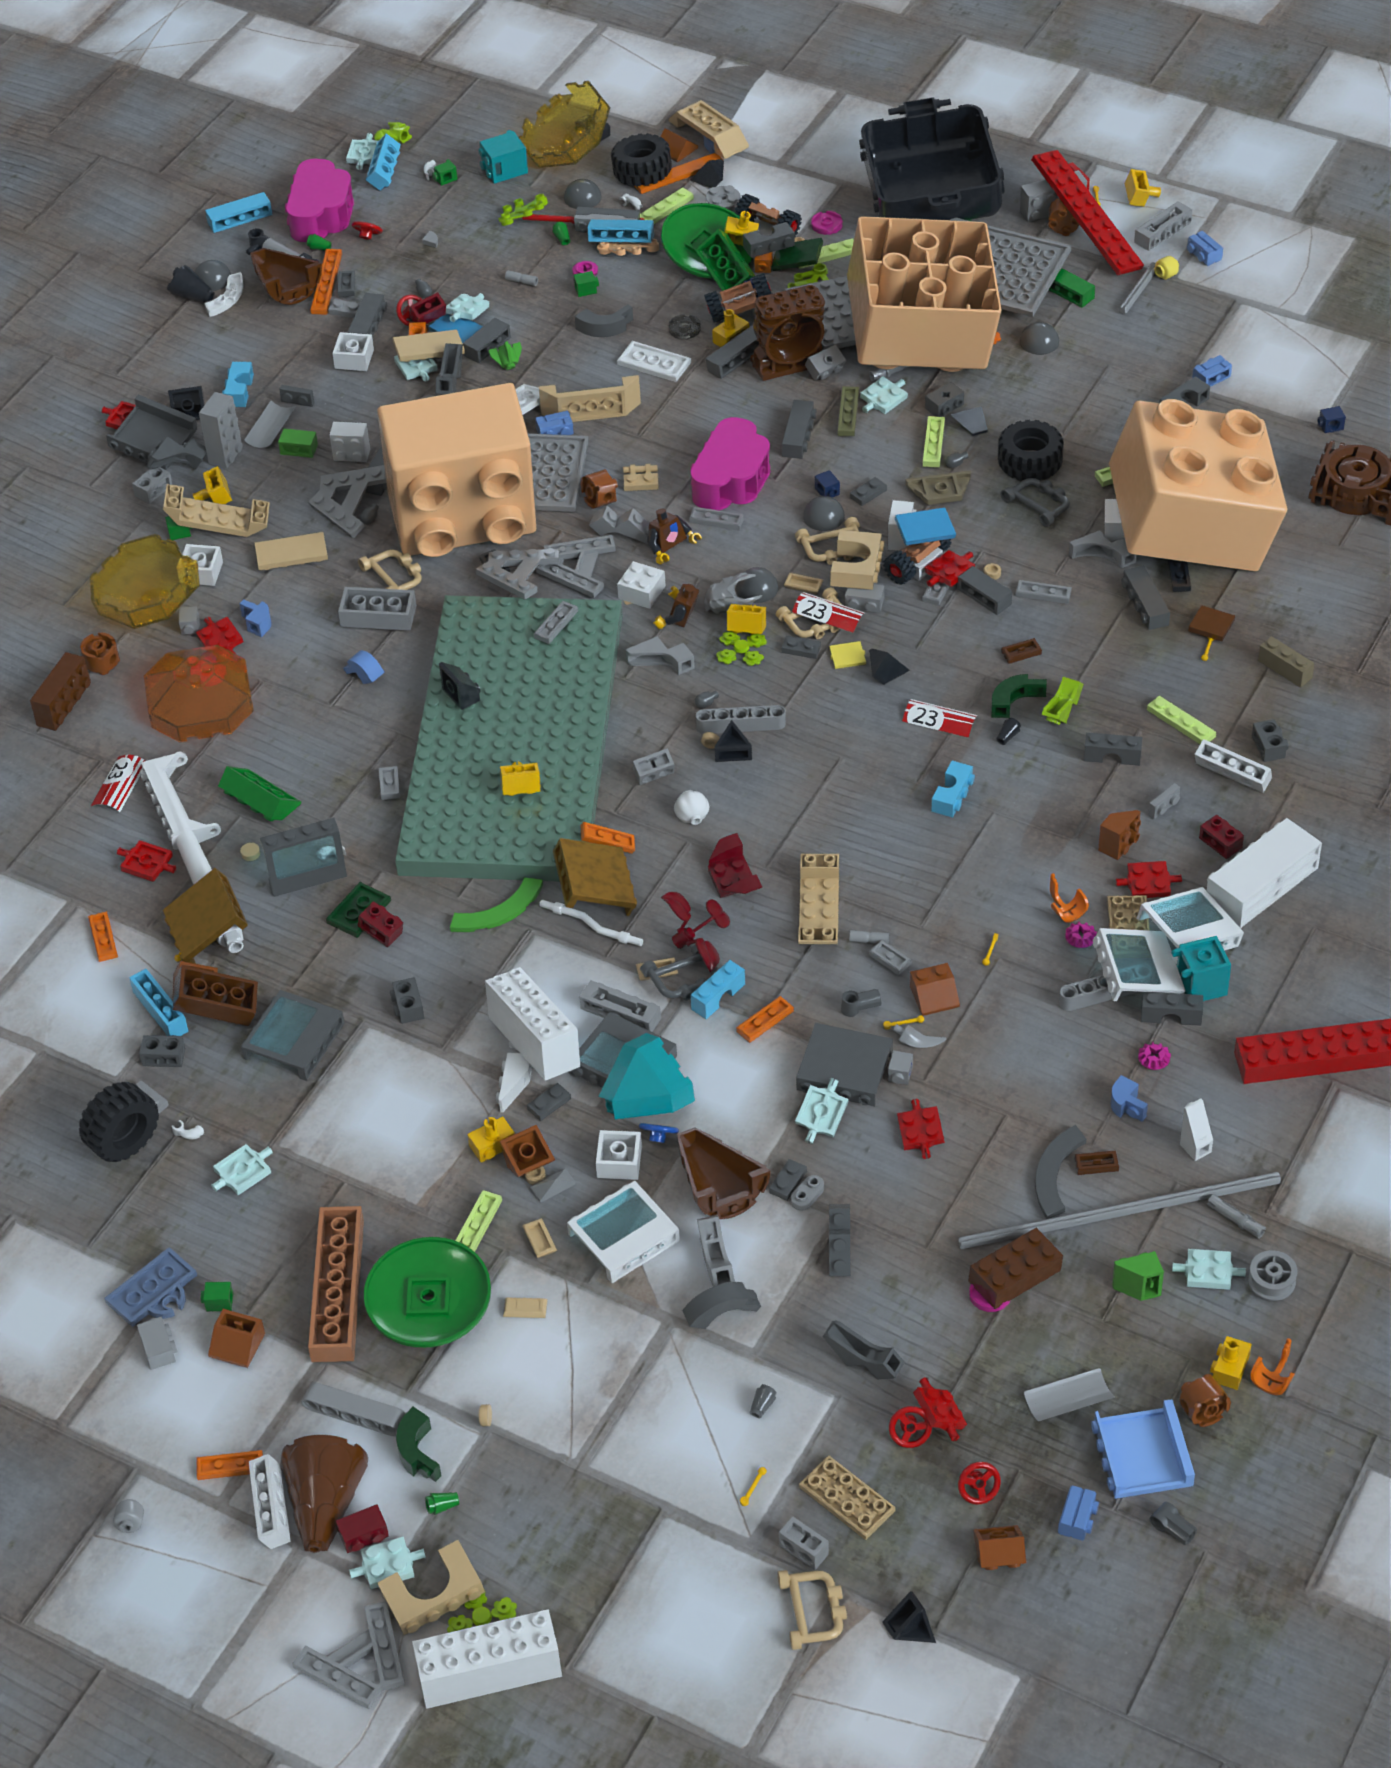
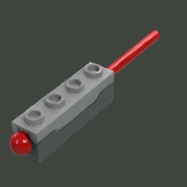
M577 207L575 217L538 214L522 217V220L575 224V231L588 232V225L591 219L645 220L640 218V210Z

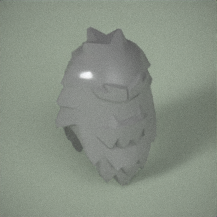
M738 573L734 577H724L721 582L710 585L704 599L706 611L711 609L714 613L719 614V612H727L731 604H753L762 595L746 599L738 597L735 592V585L741 580L755 577L756 575Z

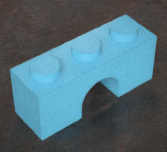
M232 362L231 368H228V379H225V390L222 391V394L233 396L236 407H246L248 400L247 385L252 384L254 376L252 362Z
M951 761L945 772V786L950 788L938 786L932 797L931 812L953 818L955 812L961 808V800L967 796L969 785L972 786L974 782L973 766Z
M729 960L691 994V1010L705 1019L709 1018L719 1009V1001L725 992L733 996L745 985V969Z

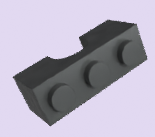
M787 222L772 226V235H762L758 230L743 234V248L751 258L795 246V232Z
M1195 376L1166 396H1163L1160 402L1166 399H1176L1199 406L1209 399L1210 386Z
M1086 732L1084 761L1102 763L1103 757L1106 754L1114 753L1121 757V764L1140 766L1142 737Z
M1143 992L1141 1022L1161 1023L1164 1015L1176 1014L1181 1018V1025L1201 1026L1203 995Z

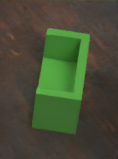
M283 429L278 441L280 455L313 458L318 446L316 432Z

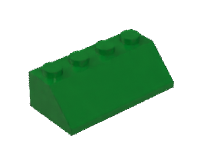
M720 229L716 230L695 249L722 291L743 284L744 281L755 276L728 234Z
M226 766L218 784L225 794L232 797L235 796L239 803L249 805L250 810L262 813L264 815L263 818L272 822L274 820H283L301 805L300 800L250 769Z

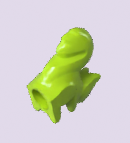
M388 122L389 130L381 129L374 135L376 141H379L385 134H388L398 143L403 144L412 138V135L408 132L410 126L400 122Z

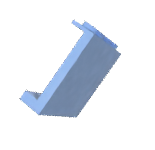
M1172 1399L1164 1400L1163 1408L1104 1418H1100L1098 1411L1095 1412L1094 1421H1091L1092 1432L1097 1434V1450L1103 1455V1471L1108 1472L1109 1491L1113 1490L1115 1499L1194 1485L1195 1473Z

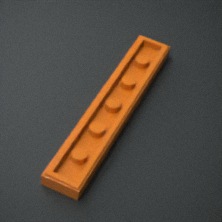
M713 153L673 167L668 176L662 181L659 180L656 184L652 183L649 186L641 185L634 187L640 194L694 176L709 160L722 158Z
M326 249L321 279L316 286L310 309L311 314L327 315L342 257V249Z

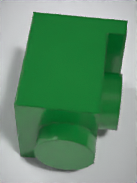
M447 159L445 163L434 167V172H432L433 179L441 186L457 180L456 166Z

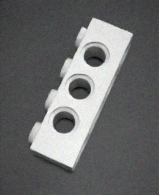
M1202 740L1195 753L1196 764L1261 793H1264L1272 779L1270 768L1207 740Z
M269 1454L249 1461L258 1539L267 1547L273 1549L291 1542L281 1464Z

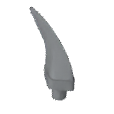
M896 1024L893 1029L895 1033L901 1036L898 1041L911 1047L928 1048L946 1040V1037L925 1036L909 1025L904 1029Z

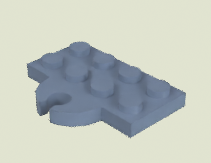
M169 1247L104 1299L106 1304L132 1327L148 1314L155 1318H171L175 1316L174 1310L166 1307V1305L170 1302H175L178 1309L182 1311L186 1302L183 1287L197 1276V1272Z

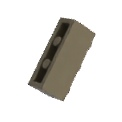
M1271 636L1260 645L1258 661L1301 688L1313 678L1315 663Z

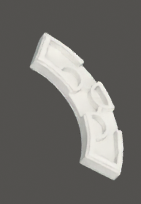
M241 272L229 275L226 291L223 295L204 303L209 317L226 311L238 301L244 289Z

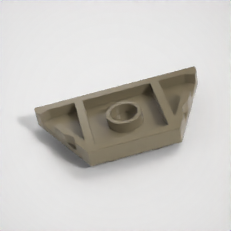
M971 471L905 479V485L927 505L962 501L971 478Z

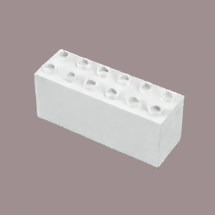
M1286 818L1281 823L1278 822L1268 833L1265 832L1256 842H1252L1243 852L1237 853L1231 861L1224 863L1218 871L1212 872L1207 879L1206 891L1231 919L1242 928L1318 869L1322 842ZM1205 900V903H1206L1208 906H1210L1212 909H1214V908L1208 903V901Z
M521 967L485 980L489 1019L545 1081L580 1067L577 1028Z
M549 1609L412 1641L426 1709L562 1677L559 1651Z

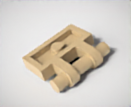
M633 464L623 467L625 474L624 491L658 489V473H651L658 472L657 465L645 464V466H635Z

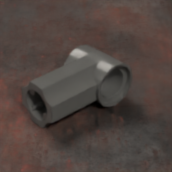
M878 989L860 993L849 990L842 995L841 1012L848 1017L857 1015L859 1010L881 1006V997Z
M1164 1502L1149 1518L1151 1524L1161 1532L1167 1531L1184 1545L1189 1544L1197 1533V1528L1182 1518L1176 1507L1169 1502Z

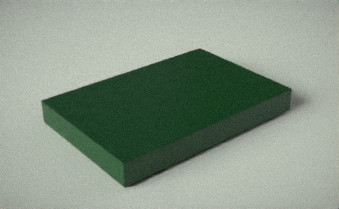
M822 237L797 241L795 246L777 250L772 262V270L776 271L817 264L823 245Z
M359 882L326 918V923L358 938L363 932L358 927L359 915L373 901L378 905L386 907L391 902V896Z

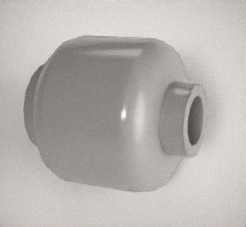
M133 1499L119 1502L114 1513V1526L125 1533L137 1531L141 1527L143 1520V1506Z

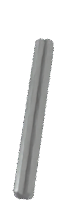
M1155 262L1148 266L1119 307L1120 313L1126 314L1155 275Z

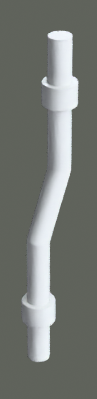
M543 899L540 902V907L552 910L553 913L559 915L566 914L581 919L598 934L617 939L624 944L631 943L640 947L643 944V939L631 936L628 932H618L600 926L585 912L567 908L559 902L553 903Z

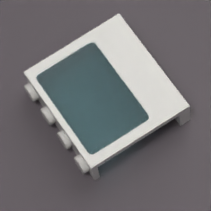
M1203 887L1151 902H1145L1141 904L1137 915L1138 921L1151 918L1176 948H1179L1180 944L1217 936L1225 951L1238 947L1244 934L1241 928ZM1173 957V960L1176 964L1178 957Z
M1099 929L1093 939V946L1096 948L1098 961L1101 963L1103 976L1106 978L1108 991L1111 993L1113 1001L1118 1000L1122 991L1185 993L1177 965L1171 954L1170 945L1162 931Z
M636 1181L624 1185L614 1194L606 1196L604 1200L590 1206L586 1211L572 1217L567 1222L568 1235L572 1237L576 1234L606 1268L607 1279L611 1283H614L680 1241L679 1228Z

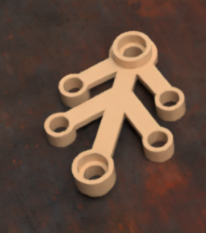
M653 239L651 243L600 242L597 245V250L599 254L603 255L612 252L622 256L626 254V251L639 255L642 253L641 248L645 247L648 252L658 251L659 242H657V239Z

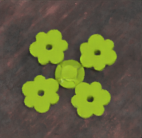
M730 631L724 632L723 636L719 638V641L724 643V645H733L734 650L724 649L717 652L718 662H723L724 664L732 663V661L736 660V652L745 653L743 661L748 666L759 665L764 659V656L759 654L758 651L748 650L753 646L759 648L767 643L765 635L751 634V636L747 637L746 641L740 640V636L737 633Z
M484 1592L477 1599L469 1600L465 1603L466 1609L472 1608L474 1610L472 1620L465 1618L464 1615L451 1617L448 1620L449 1627L447 1632L471 1628L473 1623L476 1626L488 1624L491 1622L492 1616L499 1618L500 1621L516 1617L515 1610L517 1609V1604L512 1602L510 1598L504 1597L501 1601L494 1603V1608L490 1612L488 1608L483 1607V1604L487 1602L486 1593Z

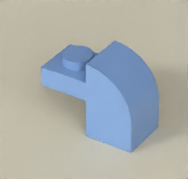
M246 600L240 603L242 617H245L247 631L262 637L272 624L268 605L263 601L259 605Z
M360 650L347 661L348 665L343 668L346 674L356 672L363 684L372 683L384 673L378 661L370 653Z
M1122 1075L1112 1087L1111 1108L1120 1118L1126 1113L1132 1118L1143 1121L1147 1116L1148 1104L1137 1099L1139 1084Z

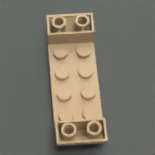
M702 100L677 111L669 118V122L676 127L688 124L713 141L715 153L723 159L749 148V144L739 125Z
M639 375L622 377L623 386L556 393L555 385L540 386L541 415L545 416L568 411L572 422L627 416L641 403Z
M166 485L163 510L177 525L248 537L267 528L270 502L253 499L251 509L184 498V487Z
M801 854L798 944H838L839 854Z

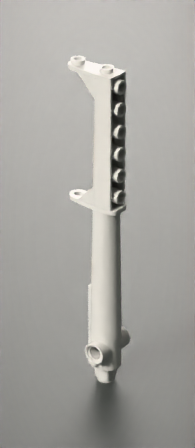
M176 752L175 754L141 762L142 770L140 775L142 781H146L147 792L152 793L150 794L153 805L157 804V814L159 817H163L161 818L164 829L168 828L167 835L172 843V847L174 850L179 849L191 880L195 884L212 870L199 843L219 835L221 828L217 823L206 825L190 820L169 779L177 767L186 764L188 758L185 753ZM233 925L216 939L220 945L227 947L231 953L241 951L244 946L242 942L244 940L242 929L237 925Z

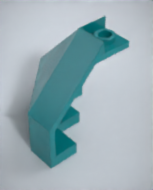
M645 1033L623 1045L598 1096L605 1099L607 1112L614 1114L615 1120L673 1113L695 1101L692 1081L688 1076L684 1077L679 1070L681 1066L672 1054L668 1055L662 1047L664 1043L660 1037Z

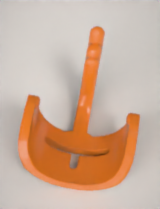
M1052 873L1050 876V893L1055 902L1051 903V908L1064 922L1069 923L1079 919L1088 910L1089 903L1087 897L1079 888L1076 890L1077 892L1073 900L1065 904L1058 894V882L1055 874Z
M1290 1338L1286 1340L1282 1349L1281 1359L1274 1372L1269 1371L1264 1366L1263 1358L1260 1356L1252 1368L1251 1381L1258 1388L1269 1394L1282 1395L1295 1376V1373L1292 1372L1289 1377H1281L1279 1375L1289 1357L1292 1342Z

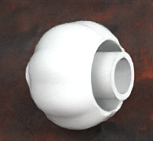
M688 790L678 797L674 805V812L682 822L697 825L706 817L710 806L702 793Z

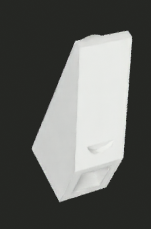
M507 1053L506 1060L502 1062V1072L504 1074L499 1078V1088L501 1090L496 1094V1104H499L500 1112H504L530 1082L533 1067L521 1053Z
M1201 1098L1195 1102L1188 1103L1184 1107L1180 1146L1194 1161L1211 1153L1213 1145L1206 1110Z

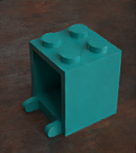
M507 130L505 134L479 141L480 148L478 151L481 157V169L485 170L488 179H491L494 184L528 173L526 147L514 131Z
M1217 936L1180 944L1179 948L1171 951L1173 957H1178L1177 968L1185 988V994L1203 995V1001L1228 995L1231 963Z

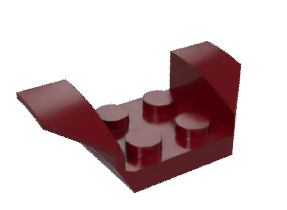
M738 833L719 839L709 859L708 872L720 898L737 893L747 894L762 888L757 874L752 875L744 858L743 844Z

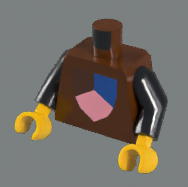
M664 508L658 509L656 511L657 518L649 523L647 543L653 553L657 555L656 562L658 564L669 561L668 554L664 552L687 539L686 535L689 536L688 539L691 544L697 543L694 540V536L698 540L702 539L699 533L692 532L691 527L678 515L666 512Z
M683 584L679 590L675 586L671 587L672 592L668 593V595L675 600L671 613L665 619L660 615L657 616L653 624L658 629H662L666 624H676L684 628L696 605L699 590L692 584Z

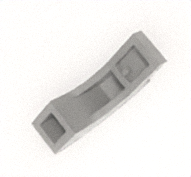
M714 1215L697 1219L703 1257L713 1287L723 1283L735 1282L732 1264L727 1257L719 1216Z

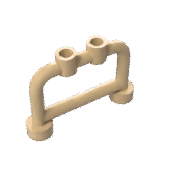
M850 517L844 523L846 528L812 536L809 535L807 529H799L795 533V538L798 543L803 545L807 556L811 560L816 562L827 561L829 565H832L833 561H837L839 557L849 561L854 556L837 555V551L827 550L824 554L817 555L813 552L810 543L838 537L840 530L859 532L860 524L856 517Z
M387 550L370 558L364 556L358 559L359 567L363 572L372 568L389 586L385 589L408 590L421 582V567L417 562L411 564L412 558L409 553L403 555L397 550ZM388 557H396L402 567L404 566L409 575L415 578L398 586L376 562Z
M827 588L823 592L822 597L824 599L841 604L837 599L838 593L834 588ZM786 606L780 607L776 611V617L781 622L785 621L792 632L801 638L815 636L816 639H820L825 635L824 631L830 629L832 633H835L840 629L824 623L822 625L815 624L811 629L802 631L793 621L802 617V615L791 613Z
M787 1570L777 1572L780 1590L790 1588L798 1627L797 1631L789 1632L792 1650L802 1649V1644L837 1638L843 1630V1620L847 1619L845 1605L839 1606L838 1601L843 1598L841 1585L835 1586L832 1576L824 1571H809L788 1574ZM822 1580L826 1584L834 1628L830 1631L808 1634L798 1582Z

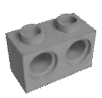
M159 467L147 470L132 483L135 497L150 504L166 491L167 484H173L170 472Z
M668 748L633 761V771L639 785L674 773L675 764Z
M794 1517L779 1531V1546L814 1570L829 1555V1541Z

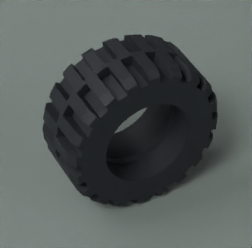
M646 133L643 135H631L628 138L625 137L614 145L611 152L614 176L619 182L628 186L634 185L638 187L641 185L649 186L652 183L656 184L659 180L662 181L667 177L672 169L669 144L662 137L659 138L655 134Z
M1029 419L1024 422L1017 421L1015 424L1012 423L999 436L998 464L1005 473H1008V476L1011 478L1015 477L1019 481L1028 478L1040 481L1041 479H1048L1050 475L1053 476L1062 466L1064 446L1062 435L1054 426H1049L1048 423H1042L1040 420L1030 421ZM1024 450H1036V451H1035V452H1028V451H1024Z
M113 1083L112 1086L103 1088L102 1092H98L95 1098L88 1102V1107L86 1110H83L82 1119L79 1121V1134L82 1142L101 1159L107 1162H120L122 1159H129L132 1154H137L141 1147L144 1148L148 1139L152 1138L153 1131L158 1125L156 1121L159 1120L157 1104L134 1083Z

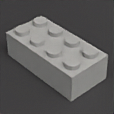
M1079 170L1074 171L1087 188V180ZM1046 179L1021 186L1020 213L1027 222L1049 217L1051 203L1059 198Z
M218 392L213 393L199 412L209 465L227 469L234 462L238 453L242 451L243 444L241 443L233 396Z
M345 587L338 610L341 627L411 630L417 606L415 591Z

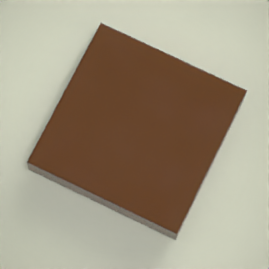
M1201 605L1189 625L1188 631L1222 642L1235 621V615Z

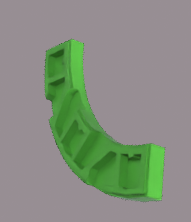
M524 877L518 890L500 905L475 913H454L450 931L475 932L476 929H491L511 921L523 913L531 902L535 901L543 886V880Z

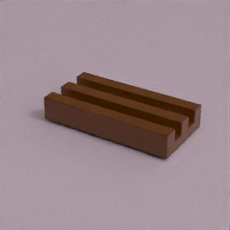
M1033 638L1002 647L1001 653L1004 654V658L1010 664L1041 655L1042 649L1036 639Z
M1116 1150L1075 1154L1074 1159L1078 1175L1119 1171Z

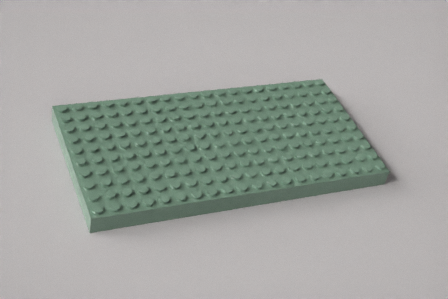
M445 595L395 862L398 876L523 880L526 877L560 882L553 854L558 840L563 838L582 841L580 825L583 822L591 824L595 822L623 617L621 600L523 599L519 597ZM562 601L578 607V612L550 644L534 638L535 631ZM439 663L451 664L460 667L464 673L467 672L470 679L480 687V701L461 710L442 689ZM518 761L522 764L538 763L541 792L533 794L521 793L514 796L503 795L500 766H509L514 762L518 765Z

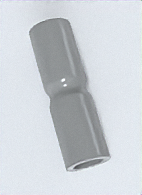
M506 271V280L532 286L538 284V277Z
M850 930L849 942L878 944L883 940L889 944V933Z

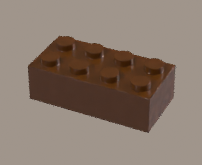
M65 652L30 699L37 726L56 731L64 722L68 713L72 711L76 702L81 699L82 694L91 683L85 657Z
M181 965L175 977L172 1010L249 1026L256 1014L258 982Z
M1036 1227L970 1265L968 1281L974 1285V1288L994 1309H997L1002 1303L1014 1299L1060 1272L1063 1254Z

